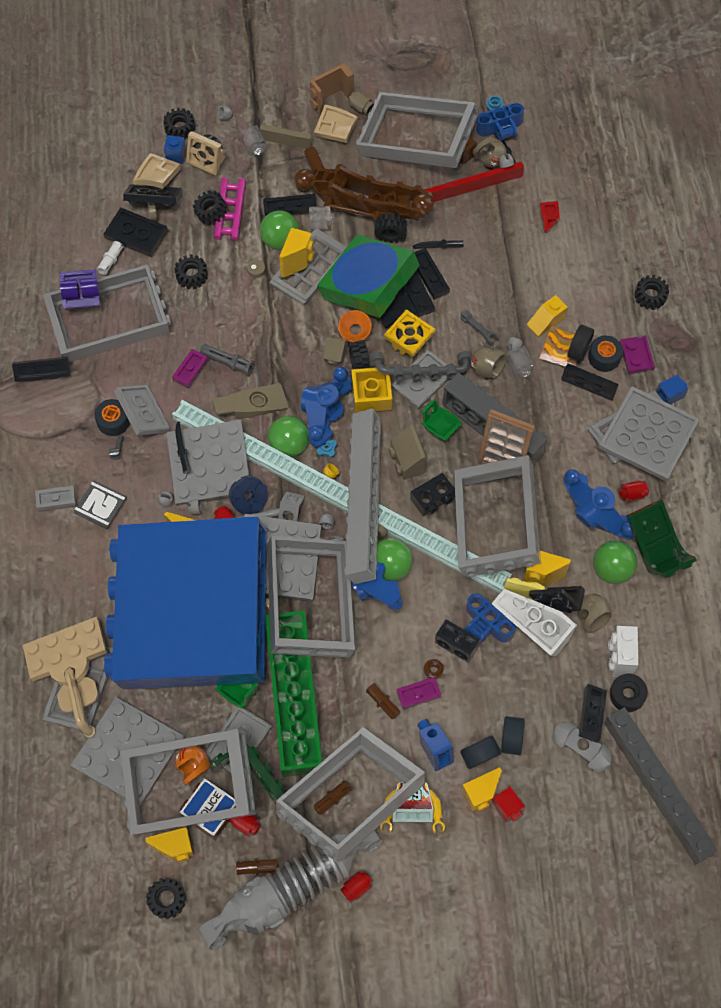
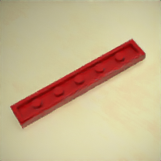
M518 162L509 167H500L424 190L431 192L434 196L433 202H437L523 177L524 165L522 162Z

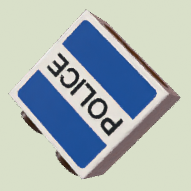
M204 778L193 789L191 798L184 801L180 808L181 817L236 808L235 799ZM229 819L193 826L216 841L229 823Z

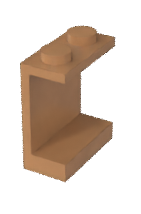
M345 63L310 80V105L319 114L323 111V99L340 90L349 99L350 95L354 92V74Z

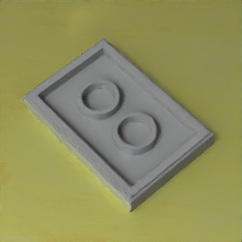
M428 349L412 364H418L420 367H428L431 364H436L438 367H445L447 365ZM422 374L423 376L419 380H413L411 375H405L402 380H396L391 385V389L419 410L449 380L446 374H440V377L435 380H431L428 374Z
M148 385L115 388L114 393L137 436L166 433L170 430Z
M237 706L220 732L234 729L245 730L246 743L249 747L254 746L258 750L272 729V725L246 709ZM227 740L213 742L206 751L210 761L218 754L222 753L224 755L228 752ZM230 764L222 767L223 769L231 773Z

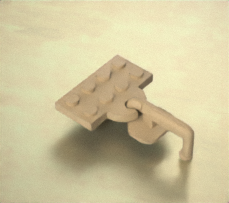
M97 616L23 645L30 679L34 682L51 675L54 681L63 685L57 694L59 706L66 713H74L76 725L88 738L94 736L95 728L86 722L83 708L93 704L98 699L96 682L85 676L89 669V660L108 653Z

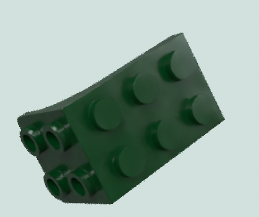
M658 500L626 515L649 573L668 578L675 575V571L690 568L692 563L697 561L695 556L688 554L681 546L663 500Z
M247 744L250 770L276 804V800L284 795L285 789L279 780H273L271 777L272 771L266 763L262 764L260 762V755L255 747H249ZM229 752L224 755L220 753L211 760L210 771L213 774L230 764Z

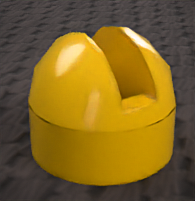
M328 463L323 469V474L331 479L336 478L340 473L338 468L331 463Z

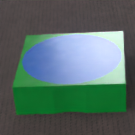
M356 235L321 279L317 287L326 301L341 306L353 307L366 314L380 318L393 302L398 291L408 282L420 265L413 250Z

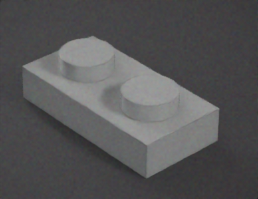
M74 486L35 491L36 508L38 511L76 506Z

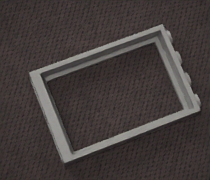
M379 92L377 99L374 101L372 111L368 114V120L362 128L360 138L357 139L356 147L359 150L360 156L457 168L478 117L476 103ZM387 110L462 118L448 153L373 144Z
M148 264L98 278L99 295L145 282L159 323L71 348L59 310V306L63 305L61 289L43 294L61 356H68L69 362L170 333L168 326L171 325L169 315L164 314L166 306L164 300L159 299L161 295L159 285L154 284L156 277L154 271H150Z
M529 455L454 470L458 564L464 577H475L486 573L493 574L497 571L514 570L519 567H532L536 564H541L534 469ZM522 474L528 548L467 559L464 486Z
M271 536L267 544L271 654L350 658L355 650L351 580L346 577L344 572L347 541L340 539L324 540L319 537L310 539L301 536ZM276 552L336 556L341 642L279 638Z
M363 727L276 800V813L282 821H287L292 825L297 833H302L306 836L312 845H317L321 848L327 857L339 862L424 785L425 772ZM362 752L405 785L344 840L336 844L293 809L358 753Z
M228 730L121 751L119 762L121 768H123L122 786L126 794L124 804L128 811L127 828L130 831V835H142L256 815L245 730ZM227 740L236 808L141 824L133 757Z

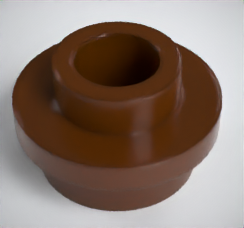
M431 659L425 663L424 673L428 678L435 677L437 679L442 676L444 667L439 660ZM435 667L437 671L431 672L430 668Z

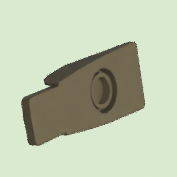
M280 383L229 394V396L212 399L213 408L217 416L234 413L235 417L248 418L286 410L289 407Z

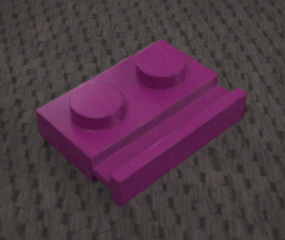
M646 335L641 338L620 339L628 374L646 372V370L654 371L655 365Z

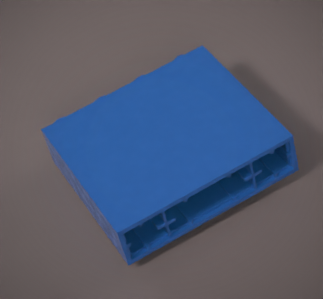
M258 516L118 525V539H111L109 546L110 558L112 562H117L116 576H111L108 579V595L111 600H115V611L113 615H108L106 619L107 636L109 639H113V653L106 654L104 658V671L107 678H111L122 689L265 683L267 529Z

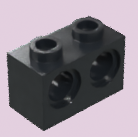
M442 472L412 490L410 500L422 516L431 515L437 511L438 507L443 504L448 505L454 500L455 488ZM439 489H443V490H445L446 492H445V493H439L438 490H439ZM422 499H429L430 502L424 503V502H422L421 500H422Z
M445 619L435 635V643L469 663L479 647L480 638Z

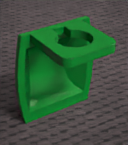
M434 399L422 410L424 420L422 425L433 435L444 441L463 424L454 414L437 406V402ZM432 407L431 413L427 414L428 410Z
M259 683L217 685L215 690L227 701L243 709L258 692Z

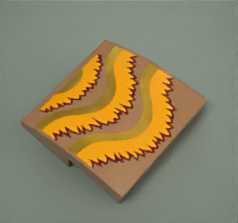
M551 326L539 359L562 367H566L567 363L576 366L577 360L567 356L575 333Z

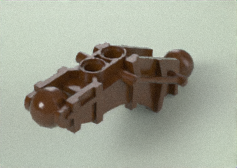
M337 164L335 169H325L323 165H319L316 174L309 169H302L295 174L294 178L298 189L308 191L313 188L319 197L325 201L324 210L328 211L330 208L365 215L371 217L373 222L376 221L378 216L380 217L382 214L385 216L386 213H389V215L393 213L395 216L400 215V218L404 217L419 221V218H425L426 215L430 214L434 207L433 194L423 190L420 185L411 187L404 185L401 181H397V184L376 181L372 175L363 177L348 170L342 164ZM344 188L349 189V190H352V191H355V192H358V193H362V194L368 195V198H366L364 195H361V194L357 195V194H354V193H352V192H349V191L345 190Z

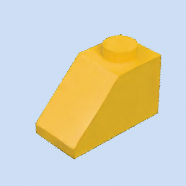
M555 295L541 305L526 326L539 338L549 331L551 326H556L566 318L568 307Z
M500 767L463 784L462 791L472 811L478 809L480 812L490 807L489 804L492 802L502 772Z
M187 827L145 838L150 848L172 861L181 863L188 861L189 857L194 856Z

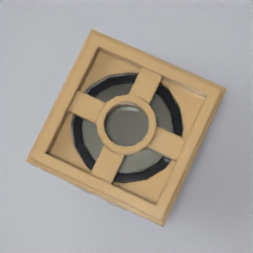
M191 131L188 134L186 163L216 176L219 173L220 164L225 158L223 154L226 150L223 149L221 142L215 136L210 134L201 136Z

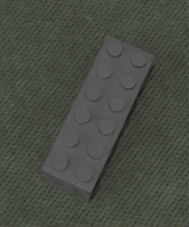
M458 373L444 387L442 405L482 436H484L487 418L491 409L521 420L511 409L501 405L498 399L492 398L483 388L473 384L467 376ZM494 421L495 426L505 430L508 429V426ZM514 428L511 429V432L525 437L524 432ZM536 430L533 432L527 454L533 466L543 457L547 442L545 435ZM493 431L491 434L503 440H505L506 437ZM509 438L508 442L522 447L523 443ZM493 443L499 449H503V446ZM509 448L506 449L507 452L520 456L519 452Z

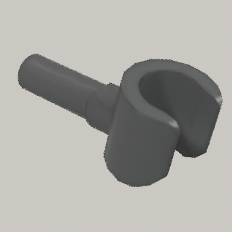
M122 435L118 437L116 448L109 449L111 460L121 458Z

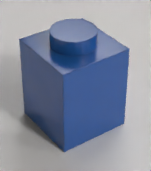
M167 135L164 146L165 159L183 164L186 153L184 137Z
M677 374L659 383L656 393L664 402L671 405L685 398L688 387L686 382Z

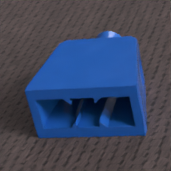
M428 719L420 721L417 725L420 729V743L434 770L438 771L454 763L453 746L439 724L434 723L431 725Z

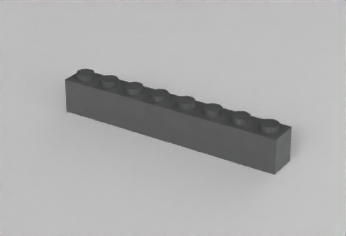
M624 707L608 716L604 723L695 866L713 856L717 851L716 846L626 708Z

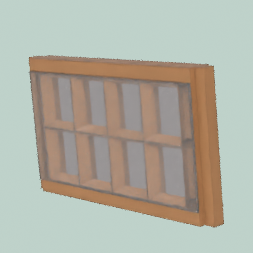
M491 409L487 418L478 461L487 464L527 456L535 426Z

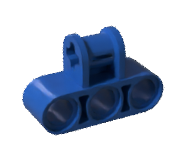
M513 103L480 113L477 117L476 132L481 136L495 133L500 141L511 136L517 137L516 127L523 123L524 107L519 103Z
M472 594L468 597L466 611L473 620L467 625L465 630L480 638V644L490 634L501 642H509L513 638L514 623L480 594ZM478 603L480 607L473 608L470 604ZM491 615L495 620L489 621L485 617ZM507 628L510 633L504 634L500 629Z

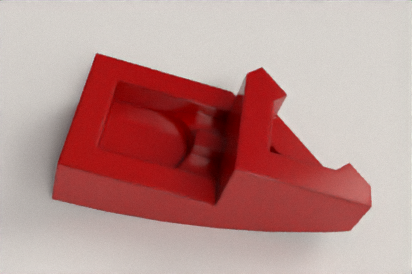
M558 201L540 203L544 233H547L560 219Z

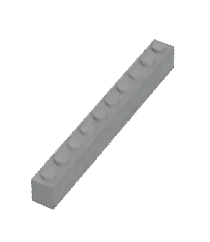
M373 408L354 413L351 422L350 484H348L349 500L347 501L348 516L346 519L348 531L346 533L347 549L345 550L346 566L344 572L346 577L354 584L376 580L381 418Z

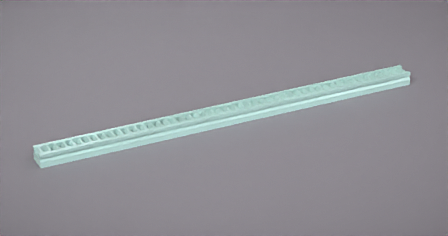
M184 400L180 402L181 405L177 411L172 413L173 420L179 421L187 428L223 423L220 419ZM244 433L247 460L348 513V487ZM378 504V523L387 529L388 535L461 573L458 564V545ZM467 551V559L478 558L477 555ZM503 570L493 574L486 573L469 578L500 594L504 589L506 579L511 578L512 574Z

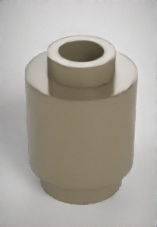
M353 92L349 97V105L361 114L368 115L372 111L374 106L372 99L362 92Z

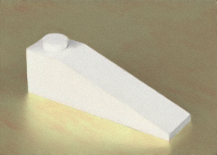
M503 589L492 603L493 606L551 656L559 654L569 642L577 627V624L563 612L507 589Z

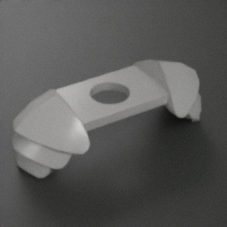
M560 723L554 728L552 737L554 743L558 744L560 748L566 745L588 760V767L590 769H593L595 772H603L610 767L611 753L605 744L601 745L580 737L578 726L573 723ZM584 739L588 741L589 748L587 750H580L577 742Z

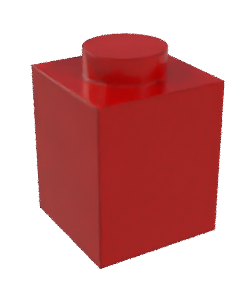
M511 786L493 797L492 803L506 823L510 820L515 822L523 816L522 812L525 806Z

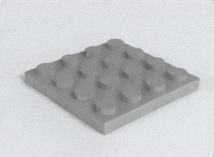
M632 386L598 448L667 482L700 419Z
M241 419L181 430L184 447L188 450L187 457L191 471L187 474L183 473L181 460L177 454L178 448L175 431L167 432L175 504L177 506L188 504L193 499H199L203 502L229 497L231 485L235 481L237 482L239 479H242L241 477L249 475Z
M244 514V517H257V515ZM258 516L267 529L266 595H269L267 544L271 536L320 538L321 525ZM276 552L278 597L313 601L318 555Z
M115 697L95 727L94 736L88 738L70 766L114 793L126 798L125 789L122 786L123 768H121L119 762L121 751L181 740L185 737ZM177 749L133 757L140 808Z

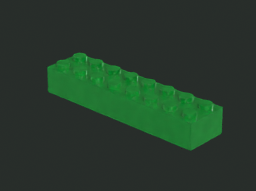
M305 610L278 613L279 638L308 640ZM269 614L266 615L265 620L282 777L304 775L311 772L322 762L310 656L271 654Z

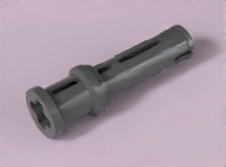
M203 344L200 348L201 354L229 365L234 371L244 372L246 376H250L255 366V361L245 360L238 354L233 356L206 344Z

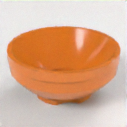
M358 310L346 312L340 318L338 324L340 335L342 338L348 339L349 343L366 340L372 328L368 315ZM353 325H358L361 331L358 334H352L350 328Z

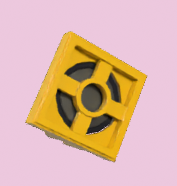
M406 309L386 331L384 338L392 343L395 351L399 349L401 355L408 353L414 357L435 333L436 329Z

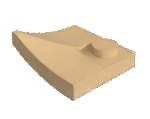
M324 105L314 135L315 137L347 143L359 118L340 108Z
M150 153L137 171L133 184L149 185L163 189L181 170L180 164Z

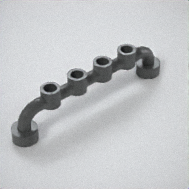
M462 351L457 354L458 364L462 366L448 364L445 367H438L436 364H431L428 367H420V365L415 364L410 367H402V365L385 367L383 365L385 363L383 353L375 352L369 356L371 366L376 367L383 374L393 375L395 380H402L405 375H411L413 380H419L422 378V374H428L431 380L438 379L440 374H446L447 379H453L458 373H464L468 370L472 358L471 352Z

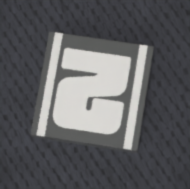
M93 480L75 508L74 513L108 530L127 497Z

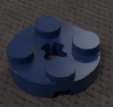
M254 476L241 477L242 479H239L237 482L235 481L231 485L229 500L232 506L242 514L259 513L267 500V487ZM251 490V498L245 500L244 494Z

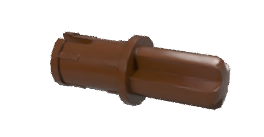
M376 683L371 684L366 689V693L377 703L376 706L378 708L381 707L391 719L398 717L400 710L390 701V696L385 695Z
M343 780L331 792L327 791V795L313 806L316 813L322 815L334 804H339L338 801L352 791L351 787H347L348 783Z
M255 858V861H236L237 875L256 874L258 876L259 873L276 872V867L279 868L278 860L276 859L258 860Z

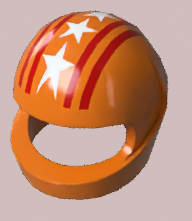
M198 746L186 747L178 751L175 757V768L183 773L181 781L187 785L210 768V761L205 750Z

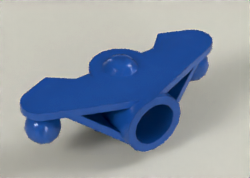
M337 367L334 370V379L331 382L313 387L307 386L302 393L301 409L307 413L309 440L314 447L324 445L332 437L333 433L329 428V423L339 419L344 411L343 405L339 401L340 397L352 391L351 378L344 367Z
M574 469L568 470L565 473L563 481L576 507L574 514L585 526L591 530L596 527L625 540L634 538L626 515H619L613 508L615 496L610 489L602 486L592 489L588 486V476Z
M377 562L376 580L354 584L351 581L352 587L362 601L365 599L381 601L392 610H398L402 607L403 600L400 595L398 582L387 581L382 577L385 572L384 563Z

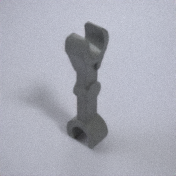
M464 310L461 313L460 319L464 323H469L477 332H480L488 345H494L490 338L499 340L497 333L484 328L481 323H478L468 310Z

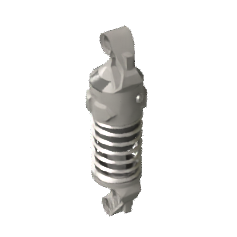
M374 830L339 862L327 857L323 850L319 848L323 855L321 857L315 846L311 845V850L317 860L312 862L306 851H303L302 855L308 866L305 867L294 856L293 860L295 863L290 866L288 862H285V867L281 870L276 867V873L273 875L267 873L261 877H253L246 882L245 887L233 894V899L227 903L221 915L205 922L200 927L199 932L208 948L214 950L222 946L226 942V936L229 931H245L259 935L269 928L275 929L284 923V919L290 915V910L296 911L299 904L305 906L307 897L314 900V890L323 895V885L331 889V878L337 883L348 879L351 863L356 853L361 850L371 852L377 849L382 843L381 838ZM349 834L334 835L330 839L339 844Z

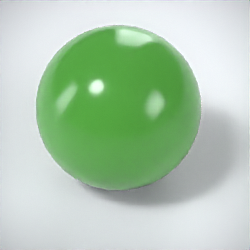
M280 210L273 211L262 220L260 236L268 247L282 250L290 229H299V225L295 217L290 213Z
M281 417L273 422L269 428V446L291 458L299 456L306 450L310 441L308 427L297 417Z
M384 539L377 543V562L385 564L383 579L397 582L407 576L412 567L411 551L400 540Z
M608 541L596 550L593 557V567L598 577L610 584H621L628 581L635 573L637 557L634 550L628 544L622 541Z

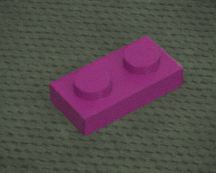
M191 349L172 376L173 381L189 388L207 363L208 357Z
M435 677L396 689L403 710L441 698Z

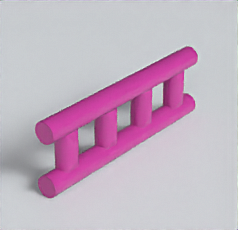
M221 178L220 195L226 202V205H235V212L223 213L225 217H220V222L216 220L214 239L216 240L221 238V234L232 235L231 239L233 241L238 240L245 179L240 178L238 184H230L227 178ZM227 190L237 191L236 198H226ZM223 219L233 220V228L222 227Z

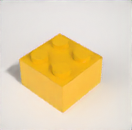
M376 368L351 370L355 413L372 408L375 411L392 410L390 375L383 374Z

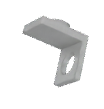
M286 492L280 502L278 519L287 520L284 518L283 512L290 511L294 516L291 521H297L304 495Z

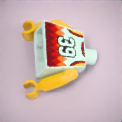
M399 782L397 784V789H394L390 792V794L385 799L384 803L389 798H391L398 790H400L405 784L403 782ZM426 782L414 795L380 824L382 832L383 825L389 824V833H391L393 830V825L390 822L391 818H393V822H432L434 819L435 823L431 826L432 832L436 833V824L441 826L442 832L445 830V825L440 820L442 818L440 799L432 790H429Z

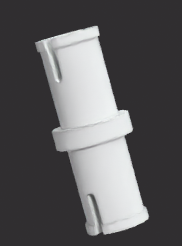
M114 241L109 251L103 255V260L96 268L100 274L107 275L112 264L117 262V257L124 248L120 242Z

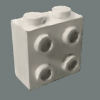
M617 626L615 632H612L611 639L608 641V651H612L608 668L612 670V677L635 673L638 667V627Z

